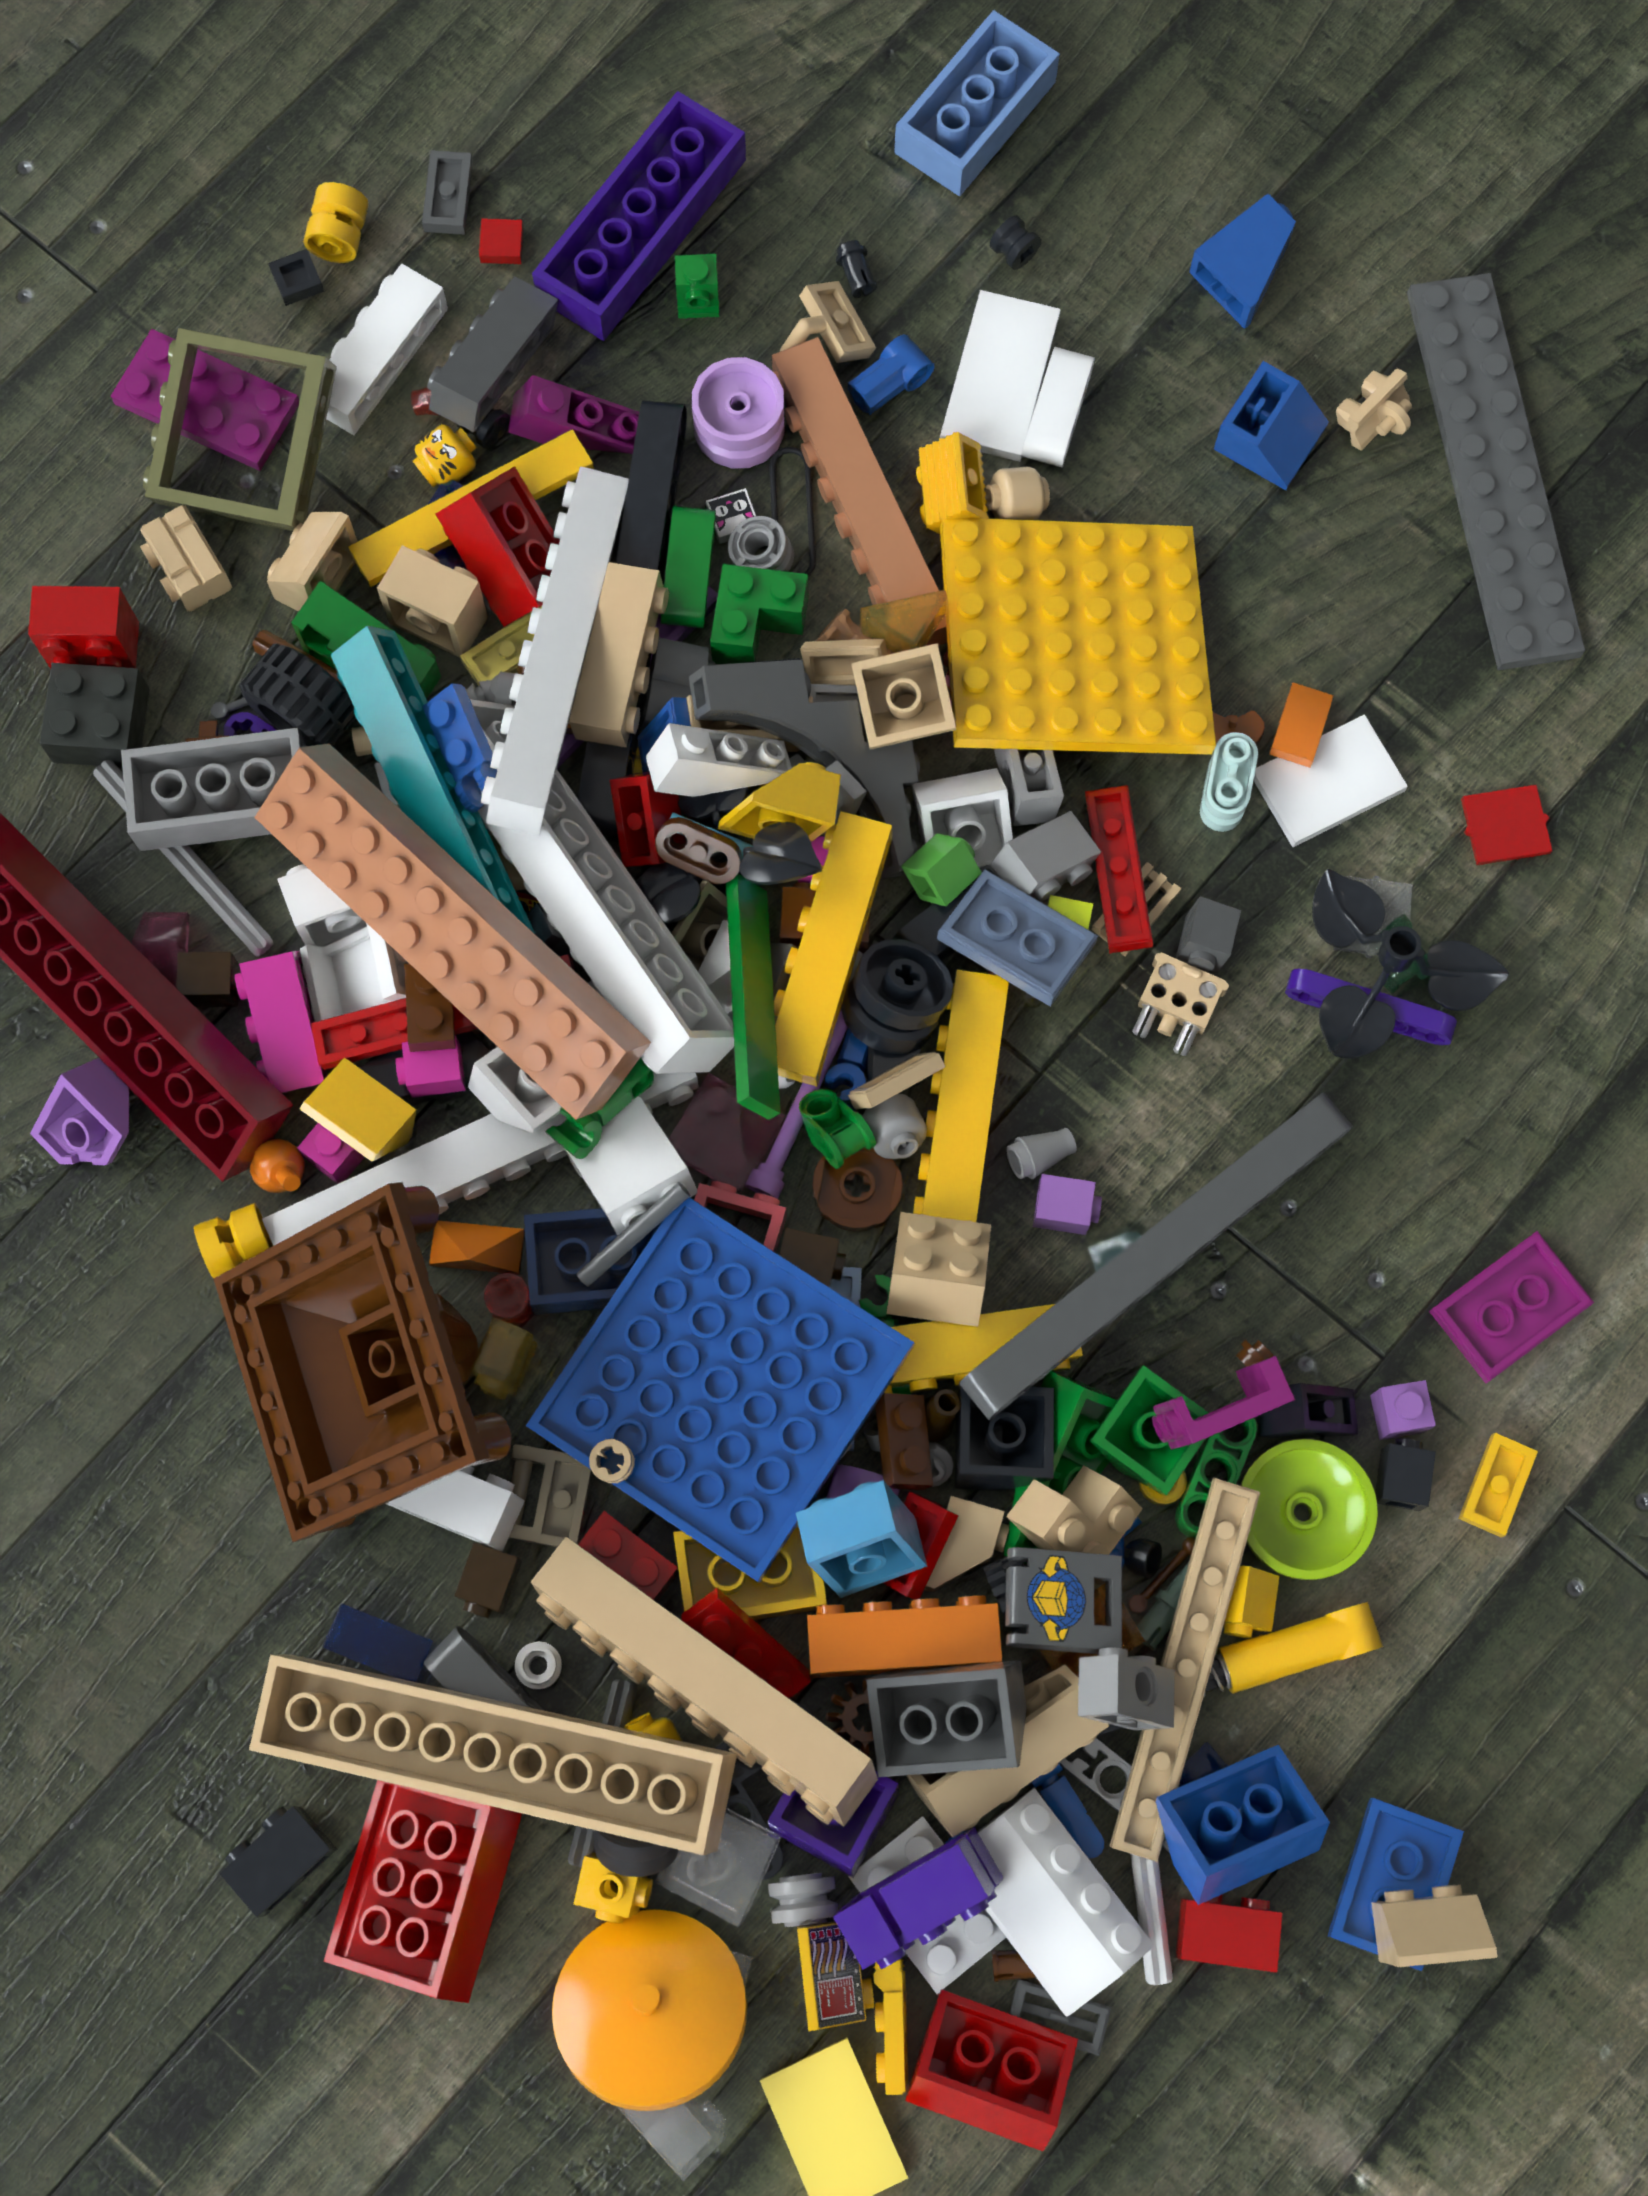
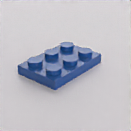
M1370 1798L1327 1937L1378 1955L1371 1902L1385 1901L1384 1892L1413 1889L1414 1898L1433 1896L1432 1887L1448 1885L1464 1831L1378 1799ZM1424 1965L1408 1967L1422 1971Z

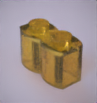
M491 1319L469 1370L475 1375L476 1380L474 1383L480 1386V1391L500 1400H505L507 1394L517 1396L538 1347V1343L533 1340L534 1336L531 1333L499 1319Z

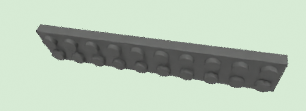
M1491 273L1410 285L1407 296L1497 669L1505 670L1581 658L1585 649Z

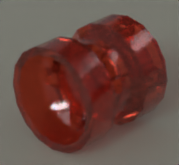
M511 1273L498 1274L486 1285L484 1292L485 1305L496 1321L512 1326L522 1323L529 1317L532 1312L529 1288L522 1278Z

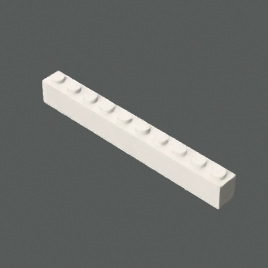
M580 466L576 483L567 482L562 506L569 508L568 513L559 512L554 537L559 538L560 542L559 545L550 544L545 569L552 570L550 577L542 575L536 598L537 601L543 602L541 609L533 607L527 633L534 634L533 641L524 640L518 666L525 667L524 675L515 673L509 699L516 701L515 708L506 707L503 715L500 733L507 735L505 743L496 741L490 768L498 769L496 778L487 776L482 793L481 803L489 805L486 819L488 824L537 836L540 835L607 565L611 559L624 509L628 478Z
M653 1071L654 1083L639 1096L650 1113L653 1114L652 1109L668 1102L670 1106H673L691 1098L694 1094L693 1090L699 1088L696 1073L655 1074ZM560 1113L534 1133H530L499 1121L492 1114H489L263 1218L262 1221L274 1246L388 1183L403 1182L404 1187H428L438 1201L440 1215L449 1208L448 1203L463 1196L465 1200L474 1199L486 1193L490 1189L489 1184L504 1177L507 1181L520 1178L531 1170L530 1165L545 1158L547 1162H553L567 1155L565 1149L549 1137L545 1131L551 1126L562 1124L567 1118Z

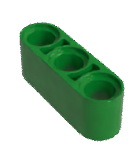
M673 506L664 588L669 590L666 611L664 614H661V624L704 629L716 510Z
M1254 1418L1240 1423L1244 1432L1241 1442L1229 1441L1225 1438L1222 1431L1205 1439L1175 1513L1176 1526L1187 1537L1196 1538L1199 1527L1189 1521L1187 1516L1188 1507L1191 1504H1200L1205 1507L1212 1483L1205 1476V1465L1208 1462L1221 1464L1226 1470V1482L1236 1484L1256 1437L1257 1426Z

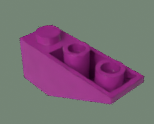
M532 375L513 396L508 432L545 444L573 429L584 449L633 454L639 411Z

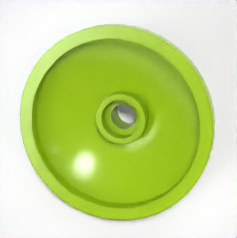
M1299 1439L1276 1445L1263 1453L1250 1466L1240 1486L1260 1492L1246 1543L1262 1563L1277 1573L1301 1580H1318L1334 1576L1357 1562L1372 1541L1378 1516L1377 1500L1372 1483L1364 1469L1352 1456L1332 1444L1319 1440ZM1296 1505H1304L1308 1509L1309 1518L1307 1521H1300L1295 1517L1294 1508Z

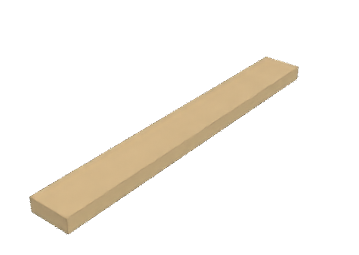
M1212 1479L1160 1664L1162 1667L1175 1670L1174 1728L1142 1730L1111 1838V1848L1158 1862L1165 1834L1158 1813L1156 1798L1177 1789L1179 1786L1260 1496L1259 1491L1220 1479Z

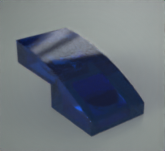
M341 1603L322 1647L395 1678L416 1682L433 1641Z

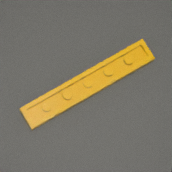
M573 429L348 546L350 554L369 586L372 587L381 582L402 545L415 552L417 549H423L431 554H435L452 545V541L446 536L443 526L435 514L510 468L516 467L535 500L566 485L568 481L571 482L577 479L580 466L594 470L592 460Z

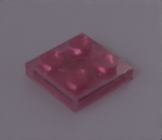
M708 1073L670 1135L669 1141L685 1164L715 1181L736 1187L737 1193L741 1195L752 1169H757L783 1125L785 1115L781 1113L770 1120L737 1103L735 1087Z

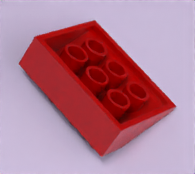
M377 1780L324 1962L432 1998L469 2003L523 1813Z

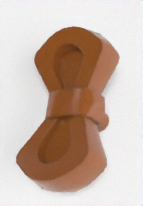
M1250 711L1240 717H1237V715L1223 717L1213 713L1216 744L1224 735L1237 732L1249 736L1257 745L1264 735V722L1255 711Z

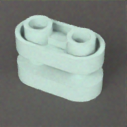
M1234 732L1221 737L1208 764L1200 805V816L1205 825L1215 831L1224 832L1235 828L1240 823L1250 800L1258 759V749L1255 742L1249 736L1242 733Z

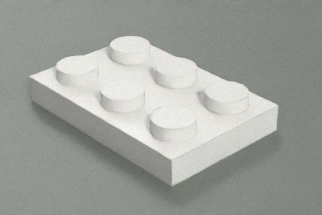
M922 1816L862 1864L854 1878L848 1877L861 1893L944 1843ZM986 1910L966 1921L959 1914L955 1916L956 1920L946 1927L948 1930L925 1945H922L917 1938L914 1940L915 1944L905 1950L908 1957L936 1994L1006 1938Z

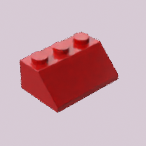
M514 466L435 514L443 526L446 536L452 541L463 559L467 570L479 581L481 591L503 627L532 611L533 607L538 608L543 605V602L536 600L542 575L549 577L552 570L545 569L550 544L559 545L560 542L558 538L554 537L552 527Z
M941 1989L916 2059L905 2101L1034 2149L1044 2151L1058 2126L1078 2039Z

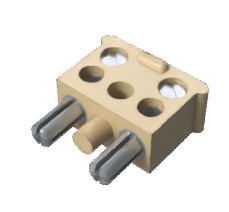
M1162 952L1157 953L1152 963L1154 970L1138 1004V1007L1143 1009L1132 1032L1136 1036L1138 1035L1149 1011L1151 1013L1140 1035L1141 1038H1146L1156 1015L1163 1018L1157 1031L1163 1035L1171 1037L1177 1024L1183 1026L1173 1048V1051L1177 1054L1188 1029L1191 1030L1180 1054L1187 1056L1196 1034H1203L1219 997H1223L1226 994L1229 984L1226 980ZM1160 990L1164 996L1157 998L1153 996L1151 991ZM1172 999L1182 1000L1184 1006H1175L1172 1003ZM1192 1008H1201L1204 1015L1198 1016L1194 1014Z

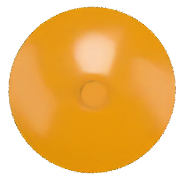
M641 1910L630 1918L624 1917L623 1923L607 1921L588 1934L566 1960L556 1983L552 2005L554 2035L563 2059L572 2074L588 2091L612 2105L636 2111H654L675 2107L692 2100L709 2089L723 2075L735 2058L741 2045L747 2021V1995L739 1966L727 1945L715 1932L698 1920L667 1910Z

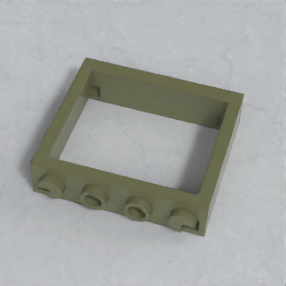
M178 328L176 340L171 341L168 350V362L171 365L168 382L165 381L160 390L159 399L162 407L160 422L155 424L151 435V445L154 449L151 465L146 467L143 475V488L146 490L145 497L160 505L175 508L183 505L190 511L294 531L298 524H304L306 521L337 366L324 356ZM198 349L306 370L278 510L170 488Z

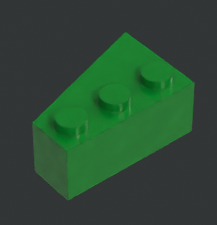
M319 581L291 622L303 651L336 670L337 668L331 654L363 628L372 626L394 631L321 581ZM396 633L427 699L441 678L436 656L426 647L417 643L413 645Z

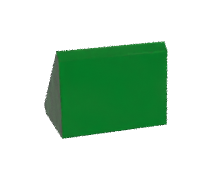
M1142 1365L1090 1442L1119 1472L1166 1496L1205 1439L1171 1450L1169 1443H1163L1155 1431L1152 1418L1156 1416L1153 1406L1182 1396L1193 1420L1208 1414V1412Z

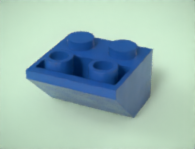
M1263 361L1221 424L1214 450L1282 489L1287 490L1327 428L1329 421L1300 381Z

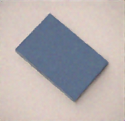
M986 869L939 929L937 935L939 941L1050 1007L1092 950L1098 938V935Z

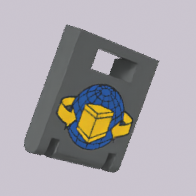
M1013 1547L1007 1550L1008 1561L1027 1563V1567L1013 1566L1006 1569L1005 1627H1026V1634L1012 1633L1006 1635V1646L1099 1654V1649L1122 1648V1556ZM1094 1584H1105V1626L1094 1625Z

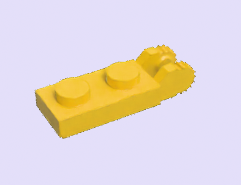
M901 1958L883 1969L879 1967L877 1962L873 1967L876 1969V1972L873 1973L874 1983L883 1991V2002L875 2003L876 2032H884L885 2052L877 2053L876 2075L877 2083H886V2095H903L909 2088L906 1976L903 1970L905 1966L903 1965L904 1960Z

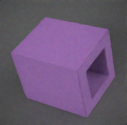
M1042 1174L1038 1183L1032 1227L1086 1235L1090 1222L1098 1223L1102 1197L1094 1196L1096 1182Z
M1426 1380L1381 1387L1370 1395L1379 1440L1421 1434L1436 1426Z

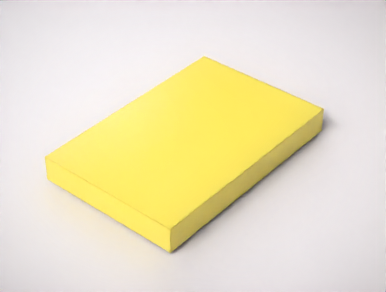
M848 2038L842 2039L759 2080L809 2196H873L908 2179V2175Z

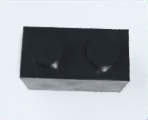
M284 1806L277 1809L261 1825L266 1831L252 1844L247 1839L244 1840L225 1858L229 1865L220 1875L256 1917H264L270 1913L337 1850L335 1845L301 1806H292L289 1810Z

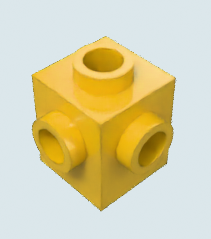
M592 1852L584 1856L574 1905L596 1910L595 1917L600 1920L623 1923L624 1917L630 1918L640 1911V1907L646 1908L651 1896L653 1880L647 1878V1876L629 1877L614 1873L604 1867L597 1858L596 1853Z

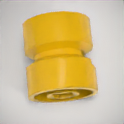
M328 182L319 185L316 189L311 208L313 216L308 221L303 240L306 249L318 258L329 262L348 263L353 261L357 255L361 239L360 230L364 226L369 206L368 199L357 189L342 183Z
M256 1203L231 1211L229 1220L224 1221L217 1216L194 1225V1233L201 1255L212 1278L225 1273L273 1246L262 1221L263 1216Z

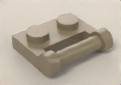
M513 1445L511 1459L515 1460L511 1483L515 1485L512 1490L514 1494L526 1502L533 1464L545 1465L533 1527L521 1525L525 1507L524 1502L508 1540L558 1547L567 1537L578 1545L592 1470L564 1452Z

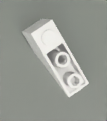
M672 723L667 725L646 755L655 792L691 797L767 784L792 768L785 743L782 740Z

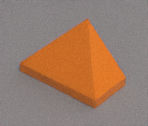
M437 1221L433 1231L429 1265L520 1275L525 1229Z

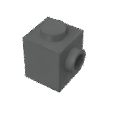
M1200 896L1186 915L1176 959L1205 972L1217 974L1231 956L1241 910Z

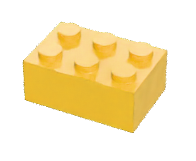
M799 1525L796 1526L760 1583L683 1531L673 1532L684 1612L716 1587L753 1620L814 1611L817 1606L827 1605L824 1581L807 1564Z

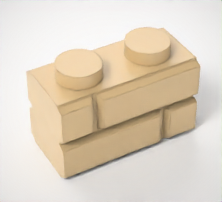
M181 505L167 512L163 518L158 517L142 526L140 530L147 543L141 545L140 548L152 569L161 566L166 577L161 579L160 582L172 603L180 599L187 611H193L208 603L210 599L214 600L231 590L232 585L226 572L186 506Z

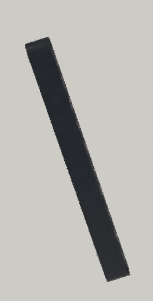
M643 400L637 424L616 563L659 570L663 583L673 506H675L686 435L687 407L684 403ZM649 653L646 667L649 668L652 653ZM639 693L636 707L640 708L639 726L636 734H629L626 747L587 741L578 800L602 835L618 836L610 779L633 774L638 746L637 737L640 733L645 694Z

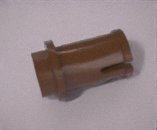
M1016 1949L992 1950L994 1982H999V1980L1037 1978Z

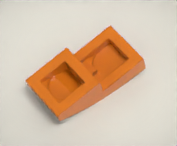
M1292 682L1269 755L1310 768L1321 739L1333 695Z

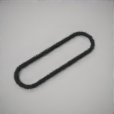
M785 447L775 452L770 460L772 519L778 522L776 462L784 454H797L803 459L805 464L810 563L804 574H808L809 577L813 573L816 564L811 468L808 467L802 450L796 447Z

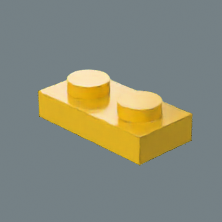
M1493 1433L1489 1438L1458 1519L1496 1536H1506L1538 1451L1498 1433Z

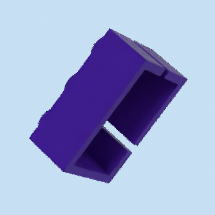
M972 1827L857 1894L833 1918L862 1969L864 1970L876 1962L883 1969L906 1955L905 1950L915 1944V1939L918 1938L921 1944L925 1945L948 1930L946 1927L956 1920L955 1916L960 1914L962 1919L966 1921L988 1908V1902L997 1897L994 1891L995 1887L1000 1884L1004 1877L975 1827Z

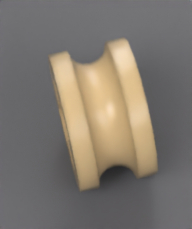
M606 1439L599 1442L592 1449L589 1465L593 1474L602 1481L610 1484L620 1483L632 1474L635 1466V1457L632 1450L623 1442L615 1439ZM609 1449H613L617 1455L624 1456L623 1466L617 1464L620 1470L614 1474L608 1468L600 1466L601 1457L606 1459L607 1456L604 1453Z

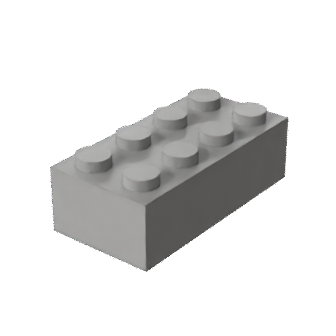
M291 728L121 750L127 831L140 851L270 835L271 833L254 817L298 748L307 747L299 729Z

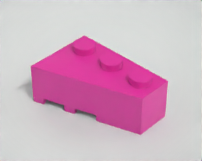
M292 951L240 963L241 973L235 974L239 997L241 1000L248 999L252 1014L251 1017L245 1018L248 1035L252 1044L259 1043L263 1059L256 1061L257 1069L281 1093L321 1084L328 1076L327 1070L318 1065L311 1023H314L310 1008L308 987H305L300 964H303L300 951Z

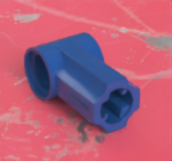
M903 334L886 346L877 362L848 383V391L860 410L871 415L904 389L913 391L920 387L931 376L935 365L908 335Z

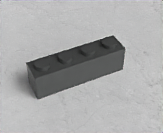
M515 276L504 290L499 288L494 293L487 312L484 315L478 314L473 320L469 334L464 341L457 340L453 345L446 364L443 367L437 366L432 372L427 385L428 390L431 391L429 410L474 432L554 328L558 298Z

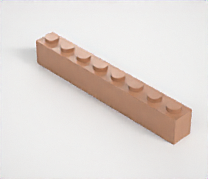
M814 338L773 354L772 372L777 375L784 391V401L787 406L784 409L787 423L793 433L799 431L804 442L801 444L803 457L809 468L815 466L820 476V479H817L822 498L825 503L831 501L837 512L834 515V520L838 532L843 539L849 537L854 548L851 551L854 566L860 575L866 574L871 584L868 587L871 602L876 611L883 610L888 620L885 623V629L892 646H900L902 651H907L938 643V646L947 643L945 602L819 338Z

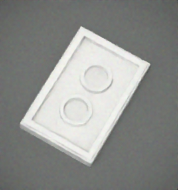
M1365 714L1322 735L1310 768L1277 757L1257 767L1253 780L1292 847L1405 792L1408 787Z

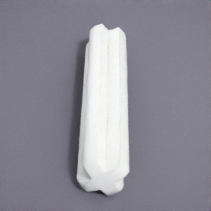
M1131 1854L1139 1926L1155 1945L1143 1956L1145 1978L1150 1985L1168 1984L1172 1982L1173 1976L1159 1862Z

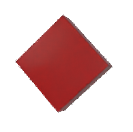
M481 219L480 263L522 264L523 221Z

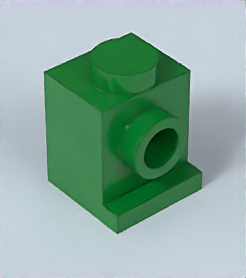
M675 255L678 319L719 317L717 255Z

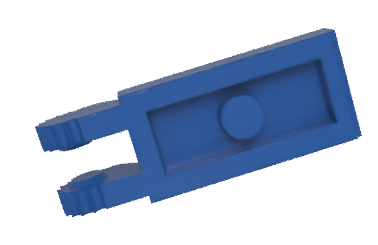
M452 683L422 706L439 744L449 772L456 782L454 790L460 799L459 801L469 812L476 813L484 806L481 803V791L483 792L487 776L496 778L497 769L490 768L493 753L465 687L461 684Z

